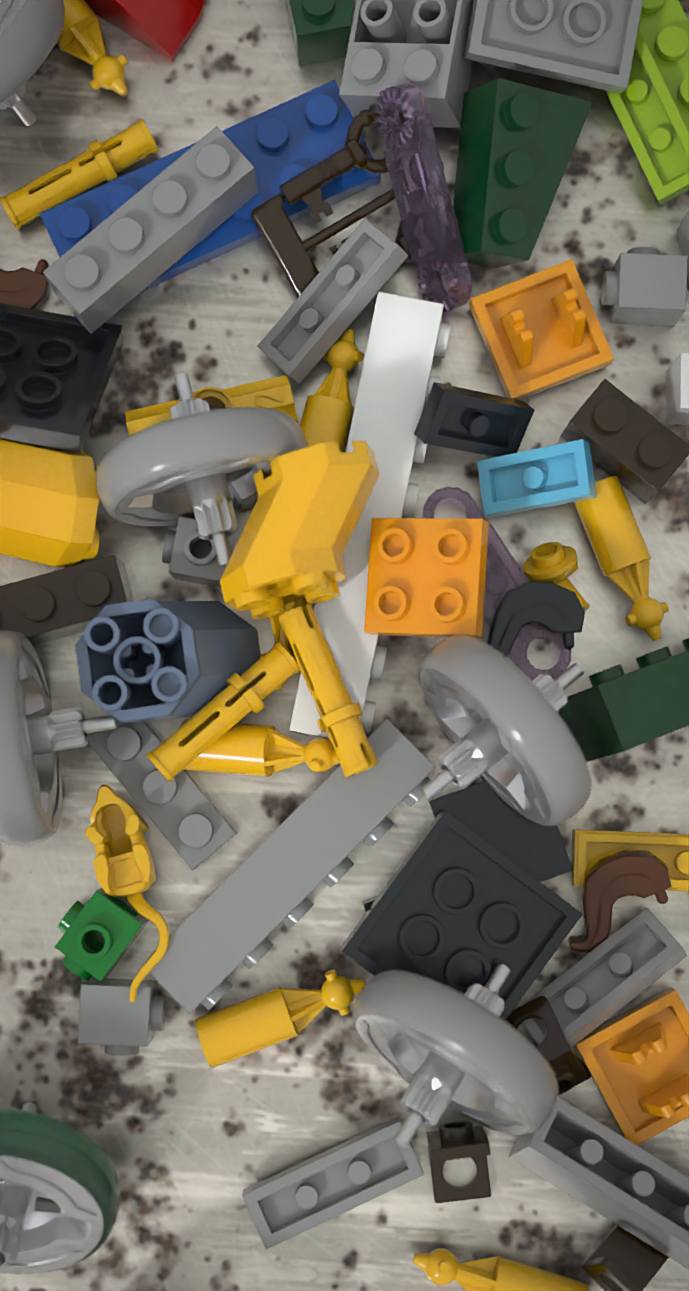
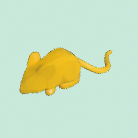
M104 784L98 789L97 799L91 811L90 827L85 829L86 837L93 843L96 853L93 865L97 880L106 894L116 898L125 897L138 914L156 925L159 932V944L155 952L141 967L132 981L129 997L130 1002H134L140 983L163 959L167 952L169 930L163 916L143 897V892L156 882L155 865L144 836L149 826L137 810L131 807L110 786Z

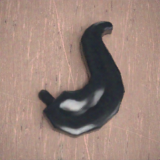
M526 582L508 591L495 610L486 643L507 657L521 628L526 624H537L544 627L551 634H563V646L565 649L570 650L574 647V633L582 632L585 611L575 592L552 582Z

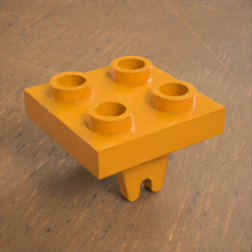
M572 259L470 298V310L507 398L525 399L609 366L614 360Z
M372 518L364 632L371 635L450 637L465 634L482 638L489 523L484 519Z
M670 987L602 1024L575 1045L623 1137L635 1145H639L689 1117V1013L674 988Z

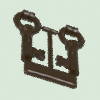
M384 107L360 111L348 128L344 148L332 154L330 158L324 159L323 162L320 161L317 166L310 167L280 185L283 195L278 194L252 210L251 217L297 298L319 273L308 253L310 249L400 196L403 197L406 205L412 206L401 219L397 236L395 237V243L409 255L405 261L422 267H435L443 265L448 260L452 206L446 208L434 202L414 205L416 200L402 173L396 170L397 166L403 162L408 154L410 137L414 135L409 125L405 126L404 123L407 121L402 112L397 114ZM382 121L387 132L393 131L394 134L390 135V138L396 147L391 155L388 154L383 159L375 160L368 157V151L360 141V136L365 127L371 126L373 122ZM353 168L362 169L373 174L394 171L391 177L396 187L303 242L283 208L285 199L290 206L302 199L304 204L310 206L311 211L309 214L316 224L322 220L319 213L324 211L327 217L334 213L329 203L322 201V191L320 188L325 186L327 182H332V179H337V176H342ZM427 216H433L438 227L443 225L440 232L444 240H446L444 245L434 250L433 253L420 252L416 240L411 236V230L415 222H419ZM348 238L342 240L341 244L343 245ZM334 245L329 250L334 255L338 248Z

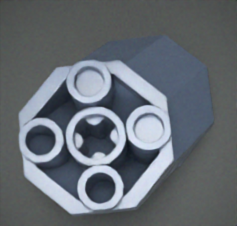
M151 598L105 605L99 615L90 621L84 630L83 636L75 645L81 692L123 723L189 718L229 686L226 680L235 672L239 675L243 674L261 656L257 629L219 601H155Z

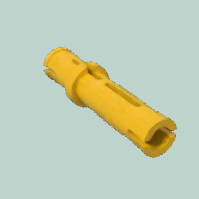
M142 119L137 121V123L126 128V130L101 143L97 139L87 144L89 147L87 151L34 179L18 190L0 197V202L16 229L19 230L22 226L40 216V213L80 195L82 192L105 180L110 182L117 179V173L153 153L159 152Z
M307 604L303 608L300 606L284 613L278 620L283 627L286 637H288L294 652L293 654L320 715V718L316 721L320 731L327 732L338 756L344 777L349 778L354 774L357 775L377 766L380 763L367 739L359 716L363 715L359 703L353 704L350 694L347 692L333 654L319 626V621L312 604Z
M277 642L270 651L243 674L239 675L235 672L226 680L229 686L195 715L191 716L153 751H149L146 754L147 758L170 783L178 773L207 748L211 747L250 711L257 714L265 706L262 701L294 673L297 674L300 671L298 663Z

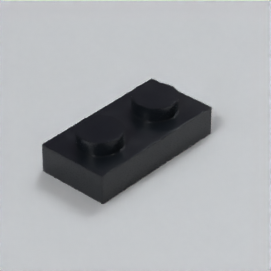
M434 382L414 435L425 444L495 457L517 453L535 410L521 400Z

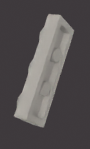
M364 218L257 347L289 377L300 384L409 255L392 239Z
M117 719V729L95 732L87 739L91 748L192 871L237 834L186 770L178 773L173 778L174 780L169 783L147 758L146 754L149 751H153L162 741L145 721L123 723Z
M646 907L526 1003L539 996H545L572 1048L687 957L678 941ZM529 1018L523 1021L522 1024L538 1045L541 1044L547 1033L546 1023L539 1018Z
M399 1116L244 1189L242 1197L265 1249L267 1250L423 1176V1168L411 1142L405 1149L393 1141L402 1125Z

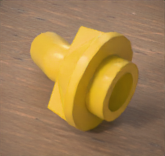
M548 542L533 549L530 557L523 564V571L529 582H552L575 592L584 611L586 612L589 609L590 605L567 578L579 569L576 550L570 546H562L559 542Z

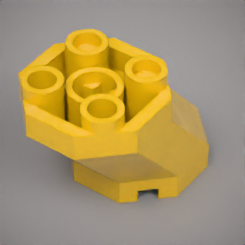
M0 438V554L55 567H71L79 565L82 559L93 560L99 549V532L95 525L98 504L102 503L97 492V469H94L92 456L82 450L81 453Z
M352 441L354 452L340 453L338 442H322L277 456L270 462L272 471L270 476L262 469L253 475L259 498L220 579L225 604L235 608L237 611L250 610L252 619H266L284 613L286 611L285 604L306 598L307 603L315 604L332 600L340 595L338 583L347 579L342 554L380 475L375 454L366 441Z

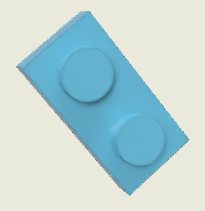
M584 439L477 461L483 514L490 518L597 498L590 442Z

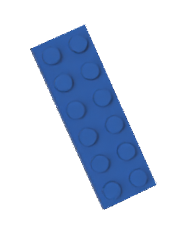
M335 80L222 130L254 166L258 194L144 290L262 237L251 217L252 210L278 194L283 195L280 185L310 167L317 166L320 161L323 162L324 159L330 158L332 154L344 148L348 128L354 118L339 96L340 89ZM361 134L360 141L365 145L368 151V157L373 159L369 151V148ZM196 143L40 213L59 257L65 254ZM353 168L342 176H337V179H332V182H327L325 186L320 188L322 191V201L333 205L381 183V173L373 174L362 169ZM285 199L283 208L292 223L310 215L311 208L309 205L304 204L302 199L291 206Z

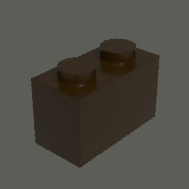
M605 378L569 421L560 436L567 442L580 439L590 442L592 462L609 476H618L621 485L645 504L662 489L689 455V444Z

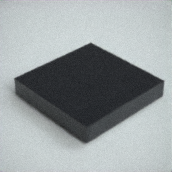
M484 781L429 801L434 818L438 816L442 809L446 810L540 882L573 871L558 826H543L524 817L503 801Z

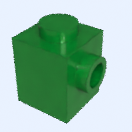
M101 888L95 891L86 905L77 900L57 926L64 935L58 941L55 948L65 955L62 963L72 973L86 981H89L94 976L101 982L110 975L149 920L138 914L120 897H112Z

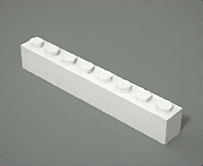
M379 291L345 453L354 452L352 441H366L375 454L380 475L342 554L347 579L338 583L340 595L332 600L315 603L314 612L319 621V626L333 654L347 692H349L353 704L359 703L363 715L359 716L366 735H370L376 702L365 700L369 679L381 680L387 647L376 645L378 635L364 632L372 518H402V515L413 517L419 484L409 483L412 462L423 464L427 444L415 436L414 432L433 383H440V377L430 376L433 357H445L451 324L440 322L444 304ZM301 673L289 730L293 733L329 739L326 731H320L316 721L320 718V715Z

